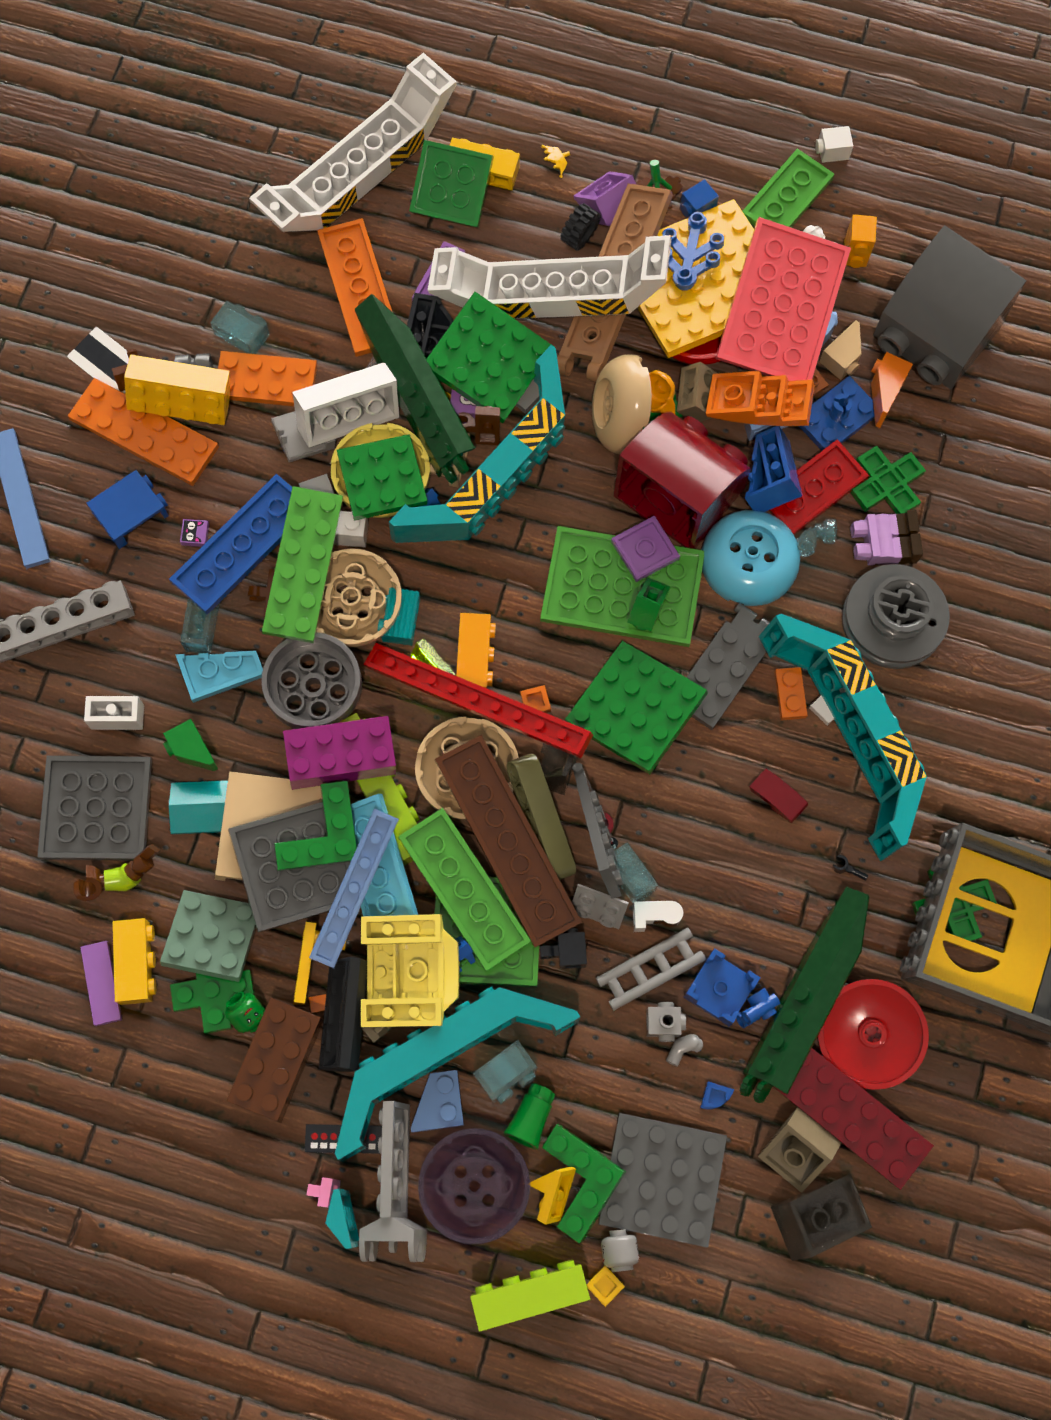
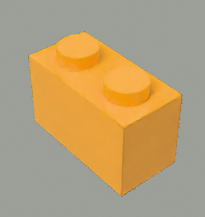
M853 214L844 239V246L851 248L846 263L847 266L853 268L867 266L876 242L877 217Z

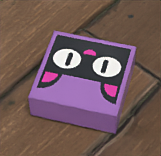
M183 519L180 538L181 545L202 547L207 542L209 522Z

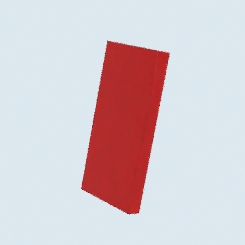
M837 439L797 470L802 496L768 511L784 522L795 535L850 493L853 488L867 480L869 475Z

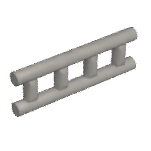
M688 927L595 978L600 987L608 984L615 998L609 1001L613 1011L706 960L702 951L693 954L686 940L693 937ZM677 946L685 960L671 967L663 953ZM654 958L661 973L647 979L640 965ZM631 971L638 986L624 992L617 978Z

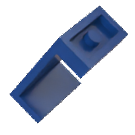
M137 470L86 503L92 514L119 549L127 545L123 536L160 512L164 519L169 516L165 509L168 506L165 499L160 493L154 494L151 490L154 486L146 475L141 477Z

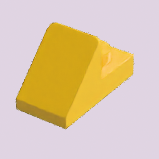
M576 1168L558 1169L528 1183L529 1186L544 1193V1197L539 1203L538 1221L545 1225L561 1221Z

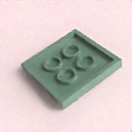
M183 890L160 960L161 966L240 982L256 930L250 904Z

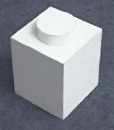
M849 126L822 129L819 139H816L817 154L820 153L822 163L849 160L853 149Z

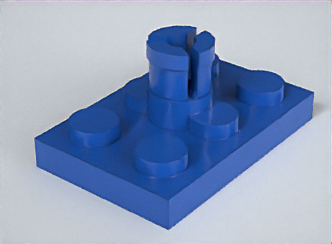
M848 376L812 404L809 426L799 427L821 451L837 439L842 444L875 418L873 400Z

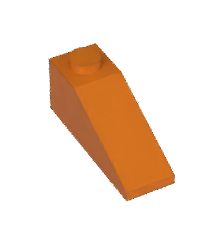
M886 352L882 360L877 359L871 371L875 374L871 382L875 425L878 428H881L913 365L889 352Z

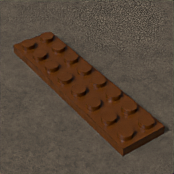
M480 735L436 758L435 762L534 948L582 923L483 736Z

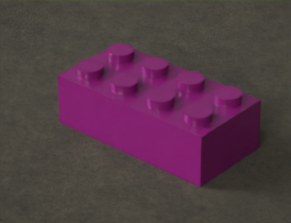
M388 716L283 731L292 790L320 786L325 783L349 782L396 775V762Z

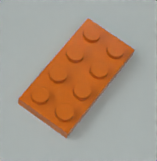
M221 351L218 369L230 371V400L294 407L293 392L315 385L317 360Z

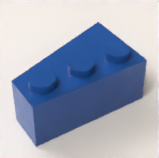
M780 426L772 427L757 434L752 455L753 469L748 477L750 486L749 491L745 494V499L753 511L766 512L801 497L802 492L791 444Z

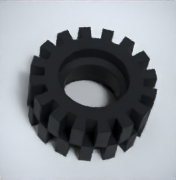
M585 203L580 204L578 208H575L574 213L570 214L569 220H566V226L562 228L560 235L561 240L576 251L584 248L585 244L590 241V237H593L594 231L598 228L597 225L600 223L601 218L600 213Z

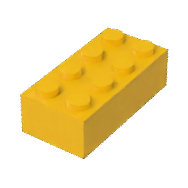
M130 355L124 376L127 410L225 425L230 404V371Z

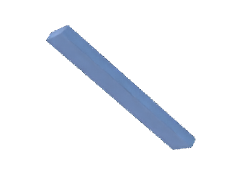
M13 428L0 432V477L23 564L28 569L51 561L16 432Z
M377 809L373 810L309 958L329 967H335L399 820L398 818Z

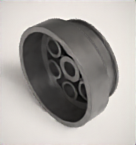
M316 632L314 643L293 639L284 640L270 653L262 671V690L269 708L282 723L293 729L339 723L353 712L361 695L362 678L354 654L343 642L323 633ZM311 660L315 662L314 666L309 669L302 667L306 661ZM329 668H339V672L337 674H327V670ZM293 677L296 679L295 683L291 686L283 684L287 678ZM312 684H319L321 686L317 692L308 691L309 686ZM338 690L345 692V695L340 699L332 697L333 693ZM294 701L302 702L301 706L296 710L289 708V705ZM323 707L326 709L325 714L322 716L313 715L317 708Z

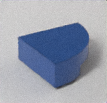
M708 1081L700 1109L711 1110L724 1105L732 1096L734 1089Z

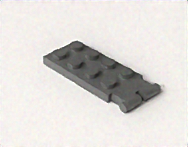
M741 603L734 610L738 614L731 623L728 621L724 623L686 677L707 689L708 694L694 712L692 718L711 730L714 729L767 652L758 636L770 622L763 618L759 624L755 623L754 620L758 614Z
M575 763L572 769L598 869L610 897L613 899L622 896L619 885L624 883L620 870L617 869L616 863L618 861L614 848L611 847V835L608 827L605 825V813L602 805H600L596 791H593L582 764Z

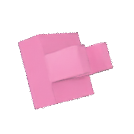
M322 1177L321 1186L308 1184L306 1195L319 1197L317 1206L329 1208L333 1190L339 1189L341 1180Z

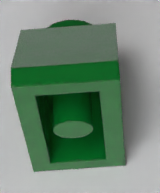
M647 578L636 597L628 623L633 624L639 630L651 632L671 587Z
M192 719L163 733L167 740L163 745L170 757L175 755L179 762L215 771L218 769Z

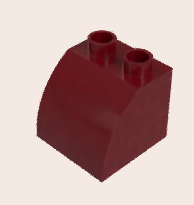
M666 412L649 423L619 455L614 497L646 520L655 516L666 535L685 548L696 549L712 526L720 520L745 489L751 468L747 466L748 460L738 448L729 444L724 445L722 448L707 438V429L697 419L686 416L682 420L674 413Z

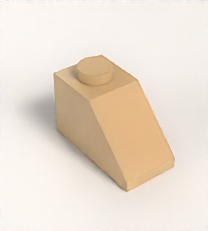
M857 320L823 351L820 363L840 380L847 374L851 376L859 367L861 338L860 323Z

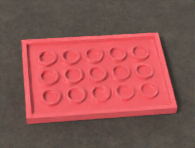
M759 217L756 221L715 359L751 371H760L761 374L766 376L787 375L788 381L812 380L851 248Z

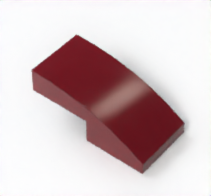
M767 768L749 786L751 792L770 804L774 812L790 823H793L808 806V802Z

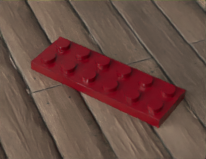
M811 1048L788 1094L773 1087L899 1190L902 1189L934 1147L933 1144L813 1048Z

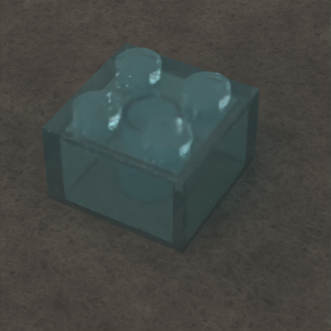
M517 1040L475 1071L473 1076L492 1104L498 1101L501 1105L513 1096L514 1092L512 1090L518 1085L524 1088L536 1079L534 1073L537 1072V1066Z

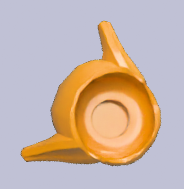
M659 370L650 372L651 412H661V414L672 412L675 414V403L673 400L675 385L669 375Z

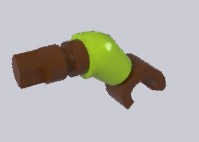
M150 844L133 861L128 864L124 863L118 868L104 870V874L97 867L86 865V881L79 879L73 883L75 897L82 901L94 900L101 894L102 887H105V891H128L141 882V877L144 876V873H147L154 867L152 858L161 850L155 845Z

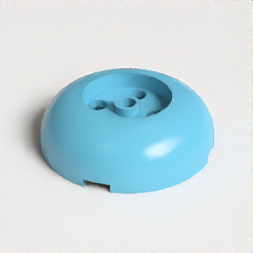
M742 510L721 518L708 531L701 549L704 551L702 572L710 587L724 599L742 603L744 606L765 605L782 597L793 585L800 567V550L792 531L777 517L761 511ZM752 536H759L762 540L755 542ZM740 546L739 552H732L730 550V547ZM768 554L769 558L774 561L771 563L766 562L764 556ZM742 567L753 570L752 572L745 571L742 569Z

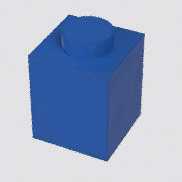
M704 179L682 193L680 209L684 216L690 217L694 212L702 213L716 207L719 196Z

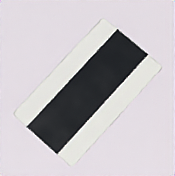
M95 327L67 356L93 378L117 390L119 389L112 368L126 365L129 361L127 350L98 327Z

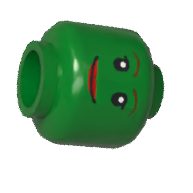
M238 992L227 1001L225 1016L237 1032L252 1033L257 1030L265 1009L254 994Z

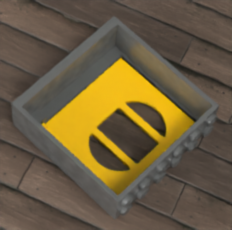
M965 823L948 829L940 837L939 846L941 850L939 856L934 858L931 866V871H933L932 879L927 882L924 888L923 896L926 897L924 905L919 907L915 920L918 921L916 931H913L909 937L908 946L910 950L908 956L903 958L900 965V972H902L901 980L1051 1035V880L961 846L1051 878V855ZM974 879L990 880L1000 885L1009 894L1015 909L1012 910L961 891L959 887L967 881ZM955 898L1012 919L1003 953L945 931ZM943 941L997 960L998 965L991 970L980 973L966 971L957 966L948 957Z

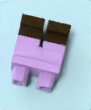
M907 510L906 513L890 515L867 514L864 520L855 521L850 526L852 538L864 537V543L855 544L854 559L867 560V565L916 564L923 556L921 536L918 533L920 529L917 510Z

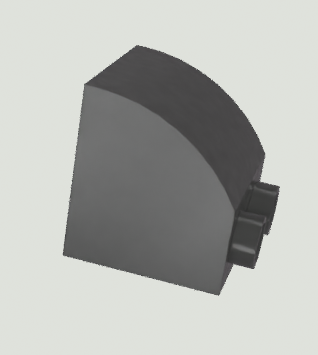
M944 225L918 258L890 299L880 317L873 336L878 339V344L885 353L889 352L897 357L903 356L916 365L919 375L925 381L933 385H940L942 383L952 390L1000 330L1027 280Z

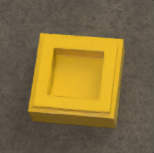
M605 1265L586 1284L587 1288L605 1307L625 1287Z

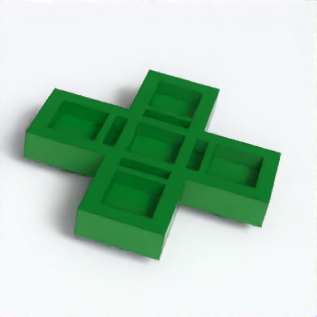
M875 446L856 459L868 473L869 477L866 481L853 488L851 495L865 512L883 500L889 504L896 514L906 513L907 510H914L921 504V501L908 484L924 475L926 470L912 452L891 464L879 447Z
M929 869V870L927 871V873H928V876H929L930 881H931L932 876H933V871H931V869ZM988 880L959 887L961 891L997 904ZM955 898L947 922L950 934L969 941L982 938L973 913L984 910V908ZM925 899L912 903L915 915L919 907L924 905Z
M251 970L242 972L240 982L196 973L197 980L170 984L173 1011L180 1012L201 1008L205 1034L232 1029V1024L225 1016L227 1001L234 994L244 992L252 993L255 996Z

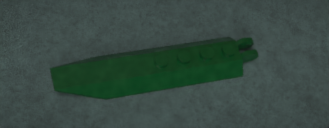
M371 294L355 308V312L377 364L385 363L395 377L398 403L415 435L420 439L437 476L440 477L443 473L446 480L453 484L458 479L451 465L454 464L459 473L463 475L467 473L469 468L463 458V453L474 450L475 446L427 362L410 328Z
M846 887L822 923L787 987L780 1004L777 1006V1013L772 1016L743 1071V1074L747 1076L742 1081L743 1083L739 1090L740 1095L749 1097L758 1081L761 1082L757 1085L753 1096L754 1101L757 1103L765 1101L772 1087L779 1089L785 1094H788L862 952L870 897L868 894Z

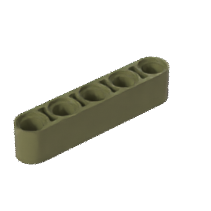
M533 753L509 761L506 765L507 773L517 802L559 880L574 875L576 873V865L538 758Z

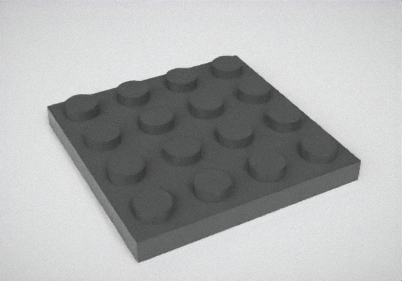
M46 756L37 858L40 860L133 861L146 848L152 758L128 756Z
M322 802L228 829L258 933L329 912L350 862L277 871L274 843L327 837Z
M619 1113L610 1160L625 1170L626 1173L600 1213L598 1224L708 1248L727 1135Z

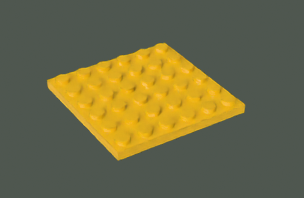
M734 199L702 212L707 218V229L699 235L697 248L709 242L710 236L713 233L723 234L724 246L721 249L713 250L720 254V265L697 276L696 283L689 290H680L673 282L674 273L668 267L666 283L637 307L668 358L723 335L754 228ZM688 218L659 230L657 236H662L666 228L675 229L677 239L687 248L690 234ZM672 249L673 258L682 266L684 260ZM706 255L694 261L693 267L706 261Z

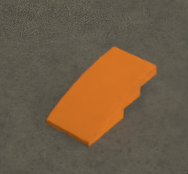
M760 371L713 374L706 416L754 425L809 426L815 385L813 379L788 381L787 375L762 377Z

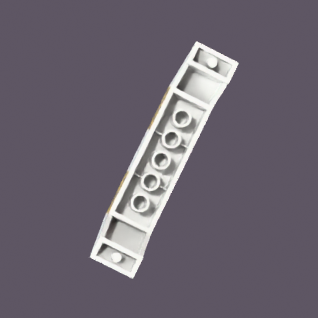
M422 53L406 67L407 71L388 102L289 185L270 186L265 184L249 198L250 202L283 232L312 231L327 228L423 146L424 140L428 139L454 91L456 81L426 54Z
M671 236L646 237L645 243L631 254L623 256L487 262L461 252L457 247L435 248L428 292L463 308L475 291L514 319L630 314L666 283L672 239Z

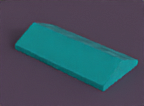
M228 780L171 783L169 797L171 834L221 832Z
M335 1189L332 1193L325 1224L345 1249L359 1247V1234L349 1190Z

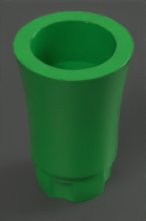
M532 1083L503 1134L525 1147L538 1150L555 1093L546 1087Z

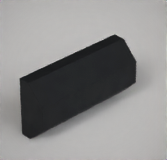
M347 957L337 960L334 968L329 967L318 1070L354 1072L358 1070L362 1037L361 999H365L367 987V961L364 959Z

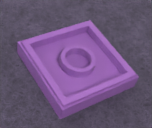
M655 516L611 538V543L636 582L680 559V555Z

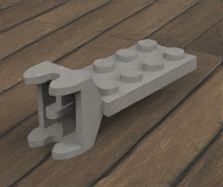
M383 1101V1108L379 1111L382 1136H380L378 1141L381 1165H379L377 1171V1178L381 1183V1189L376 1202L377 1210L380 1212V1219L359 1230L360 1259L362 1262H368V1258L369 1261H376L379 1241H389L390 1253L397 1252L398 1241H408L410 1262H424L427 1229L407 1219L410 1105L396 1101Z

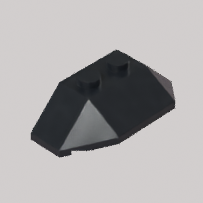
M414 293L407 326L412 331L427 359L452 324L453 319L442 305L438 296Z

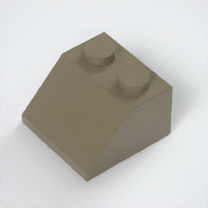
M797 1107L781 1125L758 1157L802 1193L832 1161L841 1142Z

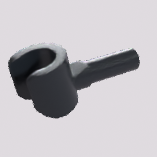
M836 856L838 861H842L845 864L841 868L833 864L832 867L836 873L842 874L847 872L865 881L867 880L868 875L849 865L848 859L845 856Z

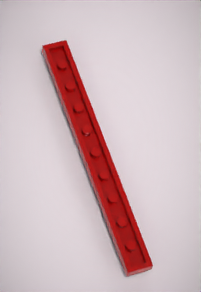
M375 643L364 662V665L370 670L578 758H582L593 737L591 731L378 643Z

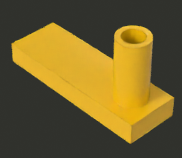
M305 922L293 1005L304 1006L311 965V958L309 956L320 931L316 930V923Z

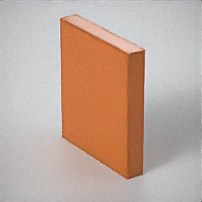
M326 994L309 997L311 1013L325 1010Z

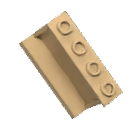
M229 771L214 880L225 881L226 878L242 880L229 836V828L322 802L320 786L292 790L290 779Z

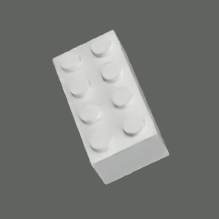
M385 363L293 392L297 428L308 447L345 436L354 429L366 424L379 425L399 418L397 382Z

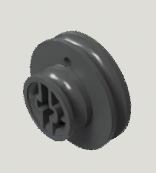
M897 564L879 566L863 574L851 588L842 609V626L847 639L852 640L854 646L860 651L861 657L875 665L890 669L909 668L929 658L943 641L950 620L946 597L937 583L928 575L915 568ZM930 620L935 622L934 627L928 624Z

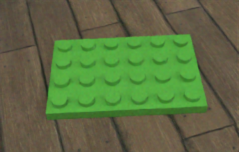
M562 526L557 527L540 622L685 647L690 646L704 561L703 550L674 546L680 555L679 560L636 582L611 543V538L615 537V535ZM647 578L671 587L651 632L639 630L633 624L628 623L636 597Z

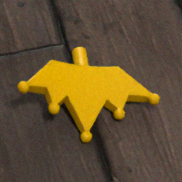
M542 145L541 147L546 149L544 153L549 154L544 160L555 163L556 165L553 168L560 170L559 177L562 178V174L567 166V161L564 157L570 156V152L561 153L557 147Z

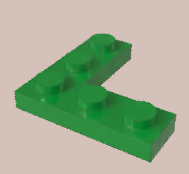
M347 781L320 785L327 837L274 843L277 871L351 862L357 847Z
M556 1124L542 1148L568 1167L576 1168L575 1172L586 1179L557 1228L580 1244L584 1241L626 1171L566 1128Z

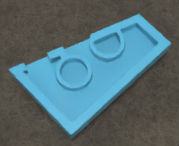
M256 651L225 652L224 654L198 653V655L187 656L185 654H175L193 703L262 678L263 668Z

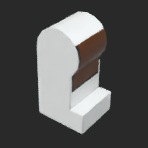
M675 901L634 902L633 904L634 932H644L646 924H662L670 928L675 927L683 917V908Z

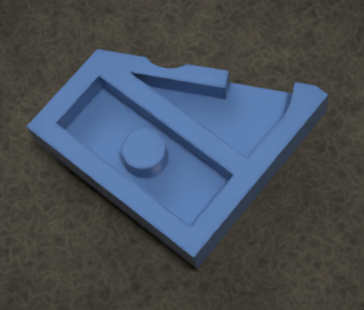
M457 1070L430 1073L411 1126V1133L464 1126Z

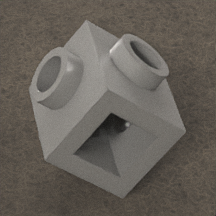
M660 1002L658 1007H648L646 1009L647 1037H658L659 1042H674L675 1037H680L681 1030H686V1015L681 1014V1007H674L673 1002ZM663 1019H667L670 1025H665Z

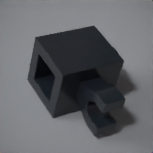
M571 928L557 936V946H540V960L559 958V969L586 968L585 932H578L577 928Z

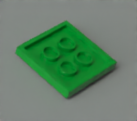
M424 140L409 212L479 228L494 156Z
M410 434L337 450L354 521L397 512L405 504L410 508L427 505V497Z

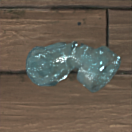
M825 519L821 524L814 525L813 529L810 526L796 539L800 556L809 557L815 553L814 550L817 547L818 539H821L824 544H835L837 520Z

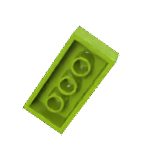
M569 1260L556 1264L558 1270L547 1272L545 1267L530 1271V1278L520 1280L519 1275L503 1279L502 1286L493 1288L492 1283L475 1287L476 1293L471 1294L470 1297L479 1332L590 1300L581 1264H574V1260Z

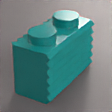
M389 588L388 595H385L387 600L384 619H379L377 632L384 627V621L390 619L393 615L396 603L395 588ZM401 589L402 603L399 615L393 626L382 636V642L412 646L419 611L420 593L418 591Z

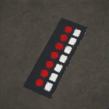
M306 1124L305 1152L335 1153L342 1125ZM368 1126L364 1139L367 1148L359 1153L380 1154L378 1141L380 1136H382V1126Z

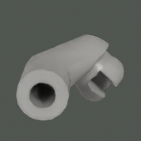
M689 1034L676 1039L666 1062L678 1067L684 1053L702 1050L703 1041L695 1034Z

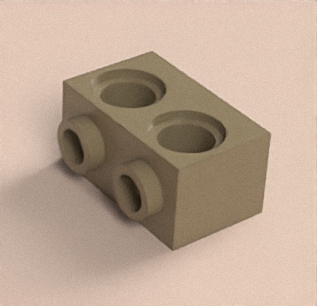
M702 362L681 368L677 405L678 413L684 417H693L700 422L711 419V417L706 416L712 375L718 374Z

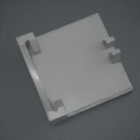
M295 411L271 418L272 425L288 462L335 449V439L308 447L298 431Z

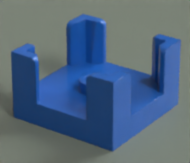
M714 948L683 998L729 1027L737 1018L741 1007L761 977L751 971L745 973L724 959L726 955Z

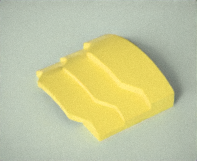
M442 915L361 917V944L367 945V999H361V1027L442 1026L444 1011L459 998L458 942L444 930Z

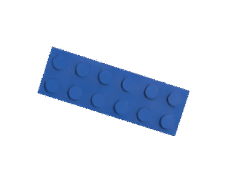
M278 474L274 475L169 578L170 582L208 615L281 542L292 486Z

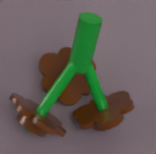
M650 161L652 179L645 177L642 181L637 180L636 185L671 190L673 194L672 200H674L683 189L680 183L681 179L668 176L664 180L661 178L659 161Z

